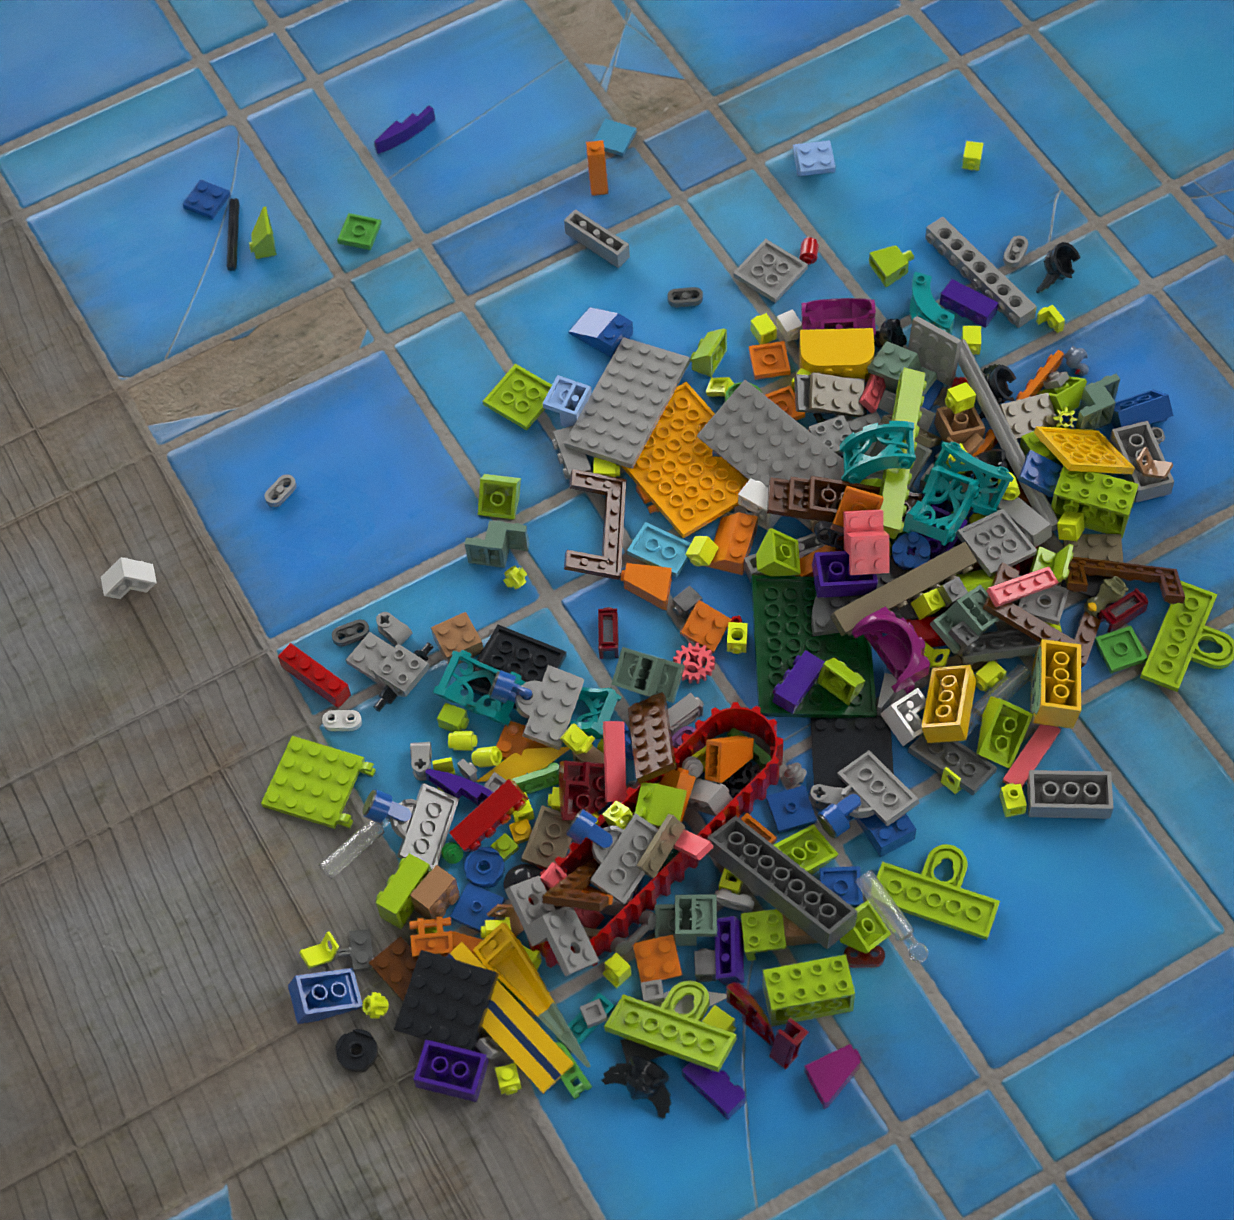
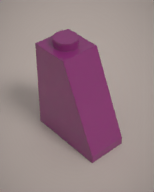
M851 1044L805 1065L804 1073L824 1109L831 1105L860 1068L861 1056L857 1049L853 1050Z

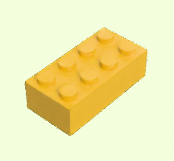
M971 665L932 668L921 725L927 743L965 741L967 739L976 686V678Z

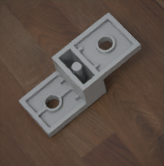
M1054 586L1012 601V603L1042 621L1059 625L1069 590L1060 586ZM1047 599L1050 601V604L1043 605L1040 603V600Z
M540 876L505 889L532 947L548 940L565 976L599 962L574 908L563 907L556 910L554 905L542 903V895L547 891ZM528 897L533 900L534 905L530 904ZM570 945L575 948L576 953L571 951Z

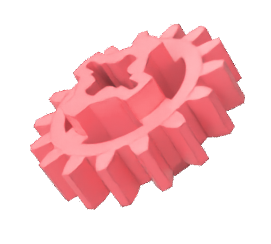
M689 643L687 648L682 645V651L677 650L676 656L673 657V662L679 664L685 658L682 664L685 665L681 680L684 681L687 678L689 679V684L693 680L698 684L701 678L706 681V675L711 676L712 670L715 669V657L712 656V651H706V645L700 648L699 643H696L695 646Z

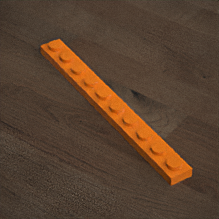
M1057 350L1054 355L1051 354L1048 357L1046 365L1039 368L1036 377L1029 380L1026 389L1017 395L1016 400L1037 395L1043 388V382L1048 378V375L1055 372L1061 366L1064 357L1062 351ZM989 429L984 439L985 442L972 454L973 457L982 452L992 450L998 443L992 429ZM966 471L961 475L970 477L973 471Z

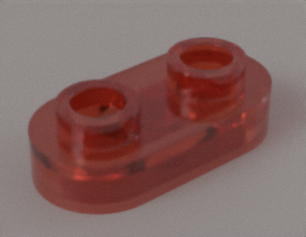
M879 945L868 953L861 952L850 946L844 951L848 966L853 968L879 967L885 960V951ZM855 952L858 956L852 957L850 954ZM876 952L878 956L873 957L871 953Z

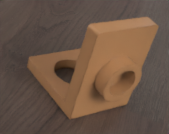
M975 432L963 444V447L968 454L972 455L985 440ZM950 437L947 438L950 442H954Z
M1147 447L1143 448L1136 459L1142 475L1146 477L1166 479L1173 467L1172 462L1153 460ZM1144 456H1146V463H1145V465H1143V463H1142V460H1143V457H1144Z
M497 904L487 913L488 917H504V919L509 917L511 931L515 937L524 930L512 904Z

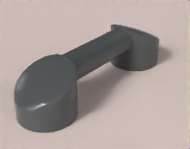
M649 910L643 911L639 918L642 926L627 940L616 937L611 943L612 952H617L619 955L629 953L632 946L648 930L655 928V913Z

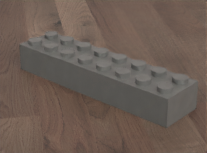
M737 816L707 837V840L714 846L707 853L709 856L824 948H830L855 927L858 912L856 909Z

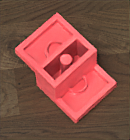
M883 510L844 512V550L849 554L850 575L889 573V534L883 530Z

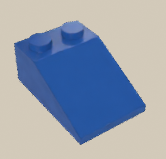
M590 307L570 329L569 334L612 358L623 337L629 339L633 335V322L619 313Z
M906 813L889 826L876 814L867 818L854 817L880 857L915 839L916 828Z
M353 968L296 975L288 985L297 1024L323 1020L363 1007Z

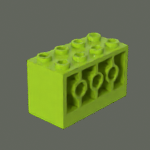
M1063 465L1051 507L1058 520L1065 511L1083 513L1084 528L1105 534H1121L1123 539L1139 484L1098 472L1069 471Z
M846 954L763 970L762 988L771 1027L787 1024L790 1018L795 1022L851 1012L854 1009L855 990Z

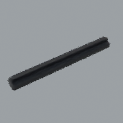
M237 198L229 200L226 263L229 271H234L237 268L239 200Z

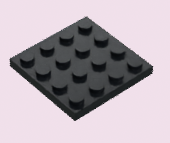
M421 950L394 1030L423 1040L474 1051L499 973Z

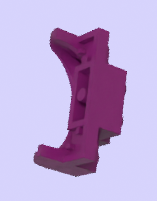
M836 298L801 303L802 330L873 328L874 337H876L875 299Z
M886 606L866 616L853 628L852 635L855 639L864 634L897 680L896 684L891 687L895 693L903 689L906 694L914 691L915 682L929 674L930 662L924 655L926 647L924 640L917 636L910 622L907 623L904 617L897 618L894 612L889 611Z

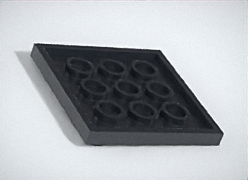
M497 624L477 661L507 673L515 672L521 675V680L525 682L534 680L542 682L547 666L550 665L560 669L567 656V652ZM474 666V672L481 670ZM487 677L467 682L473 692L481 696L489 694L492 686ZM516 703L513 706L515 710H517Z
M882 716L811 718L814 785L822 784L830 787L846 788L847 785L839 778L838 772L867 751L876 756L894 774L891 729Z

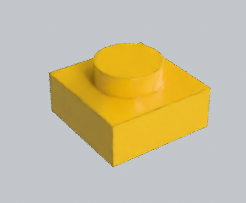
M528 818L509 824V829L516 844L529 840L532 829Z

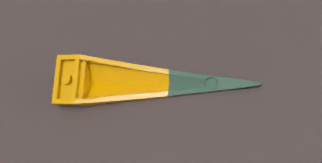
M501 923L473 951L488 970L499 973L498 979L569 1048L585 1067H590V1063L520 940L515 937L506 923Z

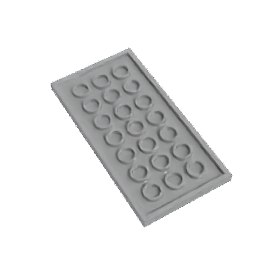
M623 337L565 440V448L633 469L690 363V357Z
M747 380L740 384L697 435V438L747 479L752 478L755 481H760L766 487H769L770 477L789 480L791 476L804 479L817 476L842 481L844 474L843 458ZM796 518L811 531V520Z

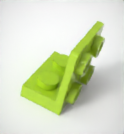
M1069 544L1058 553L1039 546L1036 548L1037 552L1034 555L1030 573L1050 567L1058 582L1065 580L1069 575L1068 566L1074 555L1072 552L1074 545Z
M777 909L741 913L744 949L748 961L756 960L755 953L786 949L784 920L781 912Z

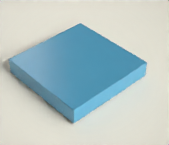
M605 119L593 141L603 140L606 152L624 157L637 129Z

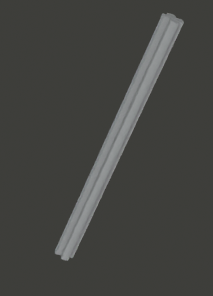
M962 339L958 364L970 387L976 393V399L1001 448L1005 450V456L1018 479L1026 457L965 339ZM1019 482L1033 510L1051 524L1052 531L1058 529V519L1045 494Z

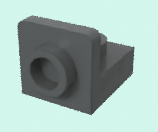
M964 621L957 624L948 633L962 647L957 653L959 656L966 652L969 654L976 648L975 643L979 636Z

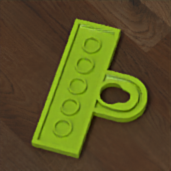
M1181 581L1185 594L1184 604H1170L1140 676L1144 680L1178 692L1190 661L1212 669L1226 668L1234 661L1233 638L1224 632L1205 626L1218 594ZM1202 640H1210L1220 645L1223 651L1221 653H1205L1200 650L1198 643Z
M948 844L939 845L930 851L922 874L882 862L869 896V900L985 940H988L1000 904L999 900L961 888L967 871V858L959 848ZM943 859H950L953 863L954 876L949 881L938 880L934 875L935 867L940 865Z
M684 981L676 984L669 991L661 1007L623 994L604 1025L606 1032L717 1072L720 1071L737 1040L736 1034L701 1022L709 1008L710 999L706 987L695 981ZM686 995L694 996V1008L690 1013L682 1015L675 1012L674 1009L679 1000H682Z

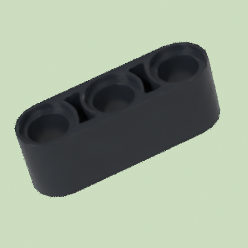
M819 521L815 524L814 532L820 543L845 551L844 539L841 541L837 540L840 536H844V527L827 521ZM828 530L826 534H820L821 531Z

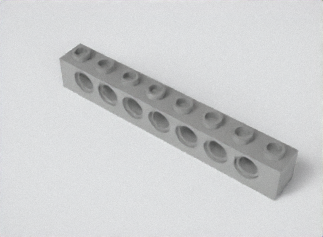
M944 217L926 227L925 238L927 242L932 244L940 255L946 257L949 263L956 267L961 275L972 283L975 289H979L985 296L998 302L997 310L1002 312L1010 323L1020 328L1035 318L1037 306Z

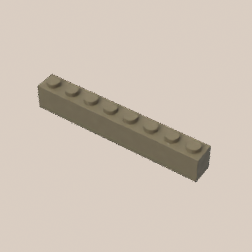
M963 542L838 609L830 617L841 636L846 634L851 636L855 625L866 616L885 606L889 611L896 607L898 610L908 605L907 601L911 599L916 600L927 590L930 589L931 591L940 588V583L944 581L949 582L957 578L956 575L961 572L963 574L970 572L974 569L972 566L977 560L966 542Z

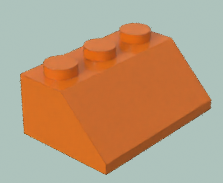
M739 512L722 517L714 539V543L719 548L710 565L706 567L743 575L744 558L750 554L758 529V516Z

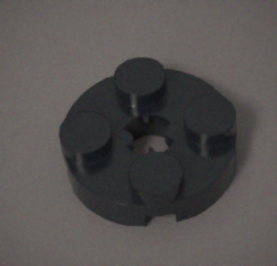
M355 1029L352 1032L343 1034L335 1048L338 1062L348 1071L366 1072L374 1064L378 1056V1045L372 1034L362 1029ZM358 1046H361L362 1048L360 1049L362 1052L360 1054L353 1055L354 1052H351L352 1049H356Z

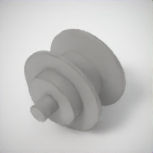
M688 757L682 763V768L689 770L688 775L697 778L703 772V765L696 757Z
M794 763L787 766L784 775L791 784H797L804 781L803 779L807 772L800 763Z

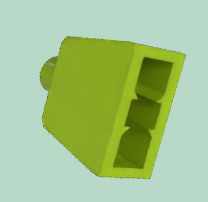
M895 245L869 253V265L885 287L906 275L909 262L914 260L911 250L902 253L898 246Z

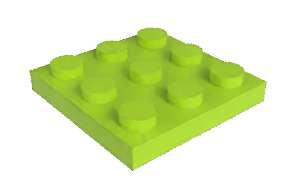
M514 364L483 400V405L523 429L528 430L545 410L542 403L552 384Z

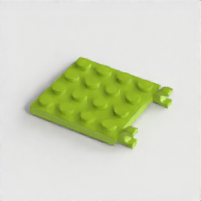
M292 736L261 805L262 807L333 829L336 828L337 824L351 828L353 824L351 815L342 812L359 773L361 772L371 777L374 776L376 771L373 768L374 763L365 762L364 757Z

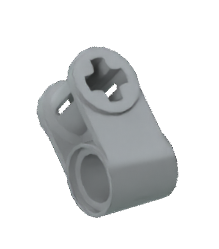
M382 612L376 617L378 631L395 646L397 644L402 645L413 634L406 624L400 622L388 612Z
M431 742L411 743V765L414 777L419 781L427 780L425 771L431 769Z
M822 784L814 785L810 790L809 797L812 807L824 810L832 803L838 804L842 801L841 793L844 789Z

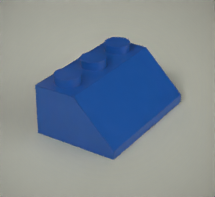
M1152 389L1117 401L1111 420L1112 426L1116 429L1148 421L1149 424L1166 421L1168 417L1173 416L1169 395Z

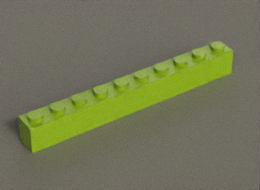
M904 367L898 379L892 421L913 422V439L915 441L920 428L917 426V422H920L922 411L919 410L924 402L922 391H925L927 381L924 380V372ZM914 442V452H915L916 447H917V442ZM900 448L903 453L907 454V449ZM892 468L883 470L879 495L883 496L884 500L880 510H883V530L889 534V538L895 539L898 533L903 531L904 522L902 521V516H905L907 506L904 503L909 496L907 484H910L912 474L909 473L910 469Z

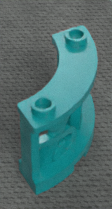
M915 272L912 281V297L909 309L911 321L918 316L952 335L955 315L944 310L934 300L930 288L932 277Z
M889 421V424L883 425L874 423L864 426L863 430L856 434L853 432L847 436L839 445L840 452H843L844 461L842 481L859 484L864 478L877 471L892 468L910 469L916 460L913 439L914 423L908 421ZM879 441L887 446L877 456L871 457L864 454L874 442ZM900 448L907 449V454L903 453Z
M943 442L941 445L943 448L933 468L940 465L955 473L973 471L977 480L980 481L979 492H981L977 498L974 497L971 505L974 508L973 512L986 516L997 512V507L1009 483L1014 479L1009 474V470L1002 466H992L973 457L956 442ZM950 454L954 456L956 459L955 461H953L951 457L949 458V465L951 466V468L946 463ZM926 474V476H925V478H924V481H925L926 483H927L929 474ZM943 475V478H944L948 483H949V481H952V480H953L952 478H949V477H946V476ZM992 477L1001 479L997 489L988 487L997 483L991 480ZM960 481L955 485L954 491L958 486H961ZM990 493H995L990 502Z
M940 465L932 468L923 490L925 496L922 501H917L914 507L907 512L903 531L921 533L941 541V545L944 546L950 541L952 542L955 539L957 530H959L968 514L974 497L976 498L979 494L980 487L978 485L980 481L952 472ZM943 475L953 479L950 484L943 478ZM958 481L969 485L965 494L960 493L963 489L962 485L958 486L955 491L953 490ZM937 492H941L942 496L936 497L935 495ZM949 497L953 504L954 513L936 519V514L931 504H940ZM927 513L931 514V515H932V516H931V519H929V515H928V516H925V515H926Z
M453 651L439 685L435 686L433 693L452 703L464 706L466 710L478 715H484L490 720L508 726L511 720L509 715L515 703L507 700L506 704L504 703L501 708L502 702L490 700L491 705L485 706V701L492 699L489 694L482 696L475 703L473 702V690L467 683L477 678L487 677L492 685L497 672H500V670L471 658L472 654L467 651ZM459 660L468 665L466 670L459 667L460 672L464 675L462 677L454 673ZM474 666L481 670L474 672ZM515 672L510 673L516 676L514 683L520 686L526 683L521 680V675ZM452 675H453V677L456 679V681H454V682L447 688V686H448V684H449V681H450V679H451V677H452ZM462 685H464L469 691L468 695L466 696L461 695V691L464 690V688L461 687Z
M582 687L577 702L583 701L590 709V713L581 715L576 721L570 720L568 728L571 724L575 723L588 737L593 736L595 739H603V722L610 721L615 705L622 697L612 688L594 689Z

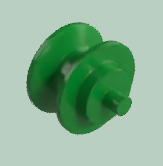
M448 842L443 846L441 854L448 863L456 864L462 859L463 850L457 843Z

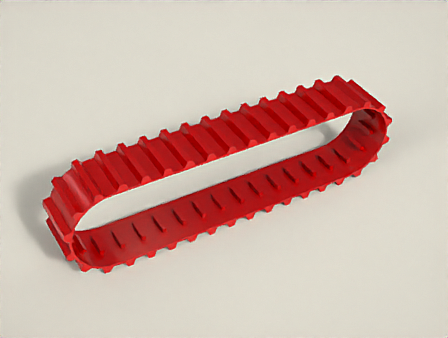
M733 702L731 708L723 710L714 707L711 709V716L705 722L697 720L695 722V731L691 735L684 733L681 736L682 744L678 748H674L676 769L674 770L677 771L678 767L682 768V763L686 758L692 757V755L706 746L707 740L729 732L732 728L755 734L770 747L772 759L770 762H767L766 767L697 836L707 840V837L733 817L737 816L739 818L743 812L750 814L753 811V802L756 799L763 801L766 798L767 788L770 785H777L779 782V766L783 765V739L777 737L776 720H768L762 715L761 707L755 706L749 709L740 707L738 702ZM665 774L644 783L659 784ZM641 784L636 789L627 788L626 798L619 802L628 807L633 815ZM601 814L597 818L598 826L604 829L609 826ZM585 837L581 844L572 842L569 845L570 853L565 858L558 856L554 859L555 863L567 876L593 856L592 841ZM679 852L596 936L589 940L597 957L604 951L612 953V941L616 937L626 939L629 936L628 927L632 923L640 925L639 918L642 912L646 909L654 911L655 904H657L656 899L660 895L668 897L671 894L670 885L674 881L682 883L685 880L684 871L688 867L695 869L698 866V860ZM543 882L546 891H549L550 889ZM528 897L530 904L534 905L533 900ZM529 941L530 950L540 951L548 967L552 968L556 964L560 965L548 941L533 947ZM570 946L571 951L576 953L575 948Z

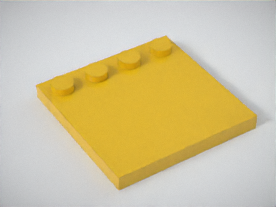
M1036 426L1034 434L1039 438V441L1069 471L1133 474L1135 467L1099 430Z

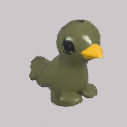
M1117 576L1109 580L1104 579V583L1101 585L1097 596L1091 597L1085 602L1084 611L1094 617H1098L1100 610H1104L1108 603H1115L1125 596L1126 592H1128L1126 584Z

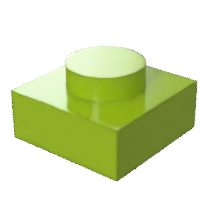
M506 833L490 845L491 848L500 854L504 862L519 850V846Z

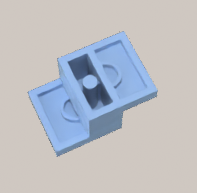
M830 141L793 144L798 176L835 172L836 167Z
M557 375L542 403L543 408L560 413L561 426H573L592 394L591 386Z

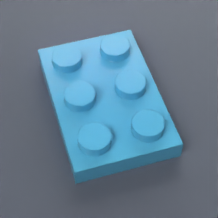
M645 522L629 546L627 555L651 566L672 568V575L677 577L689 559L685 554L691 543Z

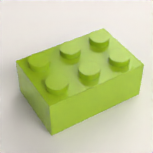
M410 853L400 861L397 872L389 877L384 891H380L376 897V906L383 920L402 929L415 910L410 895L431 872L429 863Z

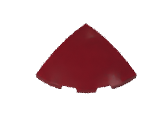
M565 760L560 762L559 799L562 820H574L578 812L583 809L592 814L608 804V802H605L604 763Z
M740 983L729 984L726 987L727 1002L742 1014V1022L772 1047L775 1040L774 1032L759 1003Z

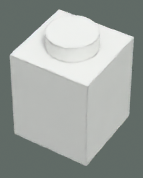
M792 309L777 316V328L785 341L789 342L800 337V330H802V323Z

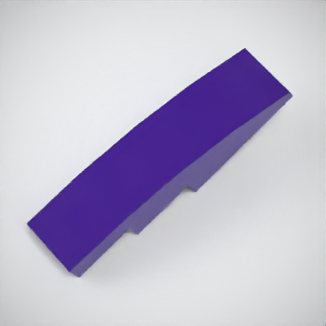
M428 105L418 116L412 113L402 123L396 120L374 141L376 153L380 154L395 148L423 131L436 120L434 108Z
M432 769L425 771L426 779L445 793L458 799L463 795L477 806L493 793V791L480 784L448 772Z

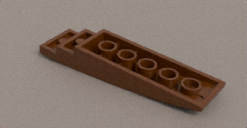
M791 476L789 480L770 477L767 514L833 522L847 486L877 495L880 493V487L858 483L853 484L817 476H811L810 479ZM909 492L908 499L904 503L907 506L905 516H902L903 522H905L907 512L914 507L917 501H922V494Z

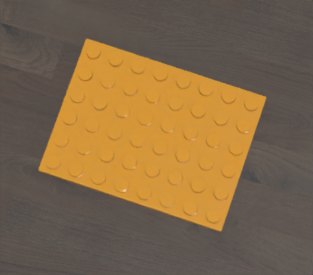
M687 382L676 387L633 469L622 466L683 539L734 509V507L739 506L738 494L749 481L722 457L712 456V449L697 438L698 433L715 413Z

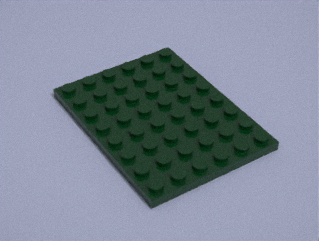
M752 575L751 589L758 707H761V714L765 717H877L872 647L864 634L856 639L853 635L848 636L846 634L841 636L840 633L813 636L811 616L817 595L814 577ZM805 650L824 662L836 658L838 661L844 662L854 673L860 674L865 680L861 692L847 705L817 683V679L793 714L772 702L774 698L772 692L778 683L782 684L784 681L782 678L788 669L792 670L795 658L798 655L802 656Z

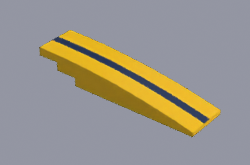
M463 942L446 956L447 958L487 969ZM497 980L482 1027L542 1093H545L574 1063Z

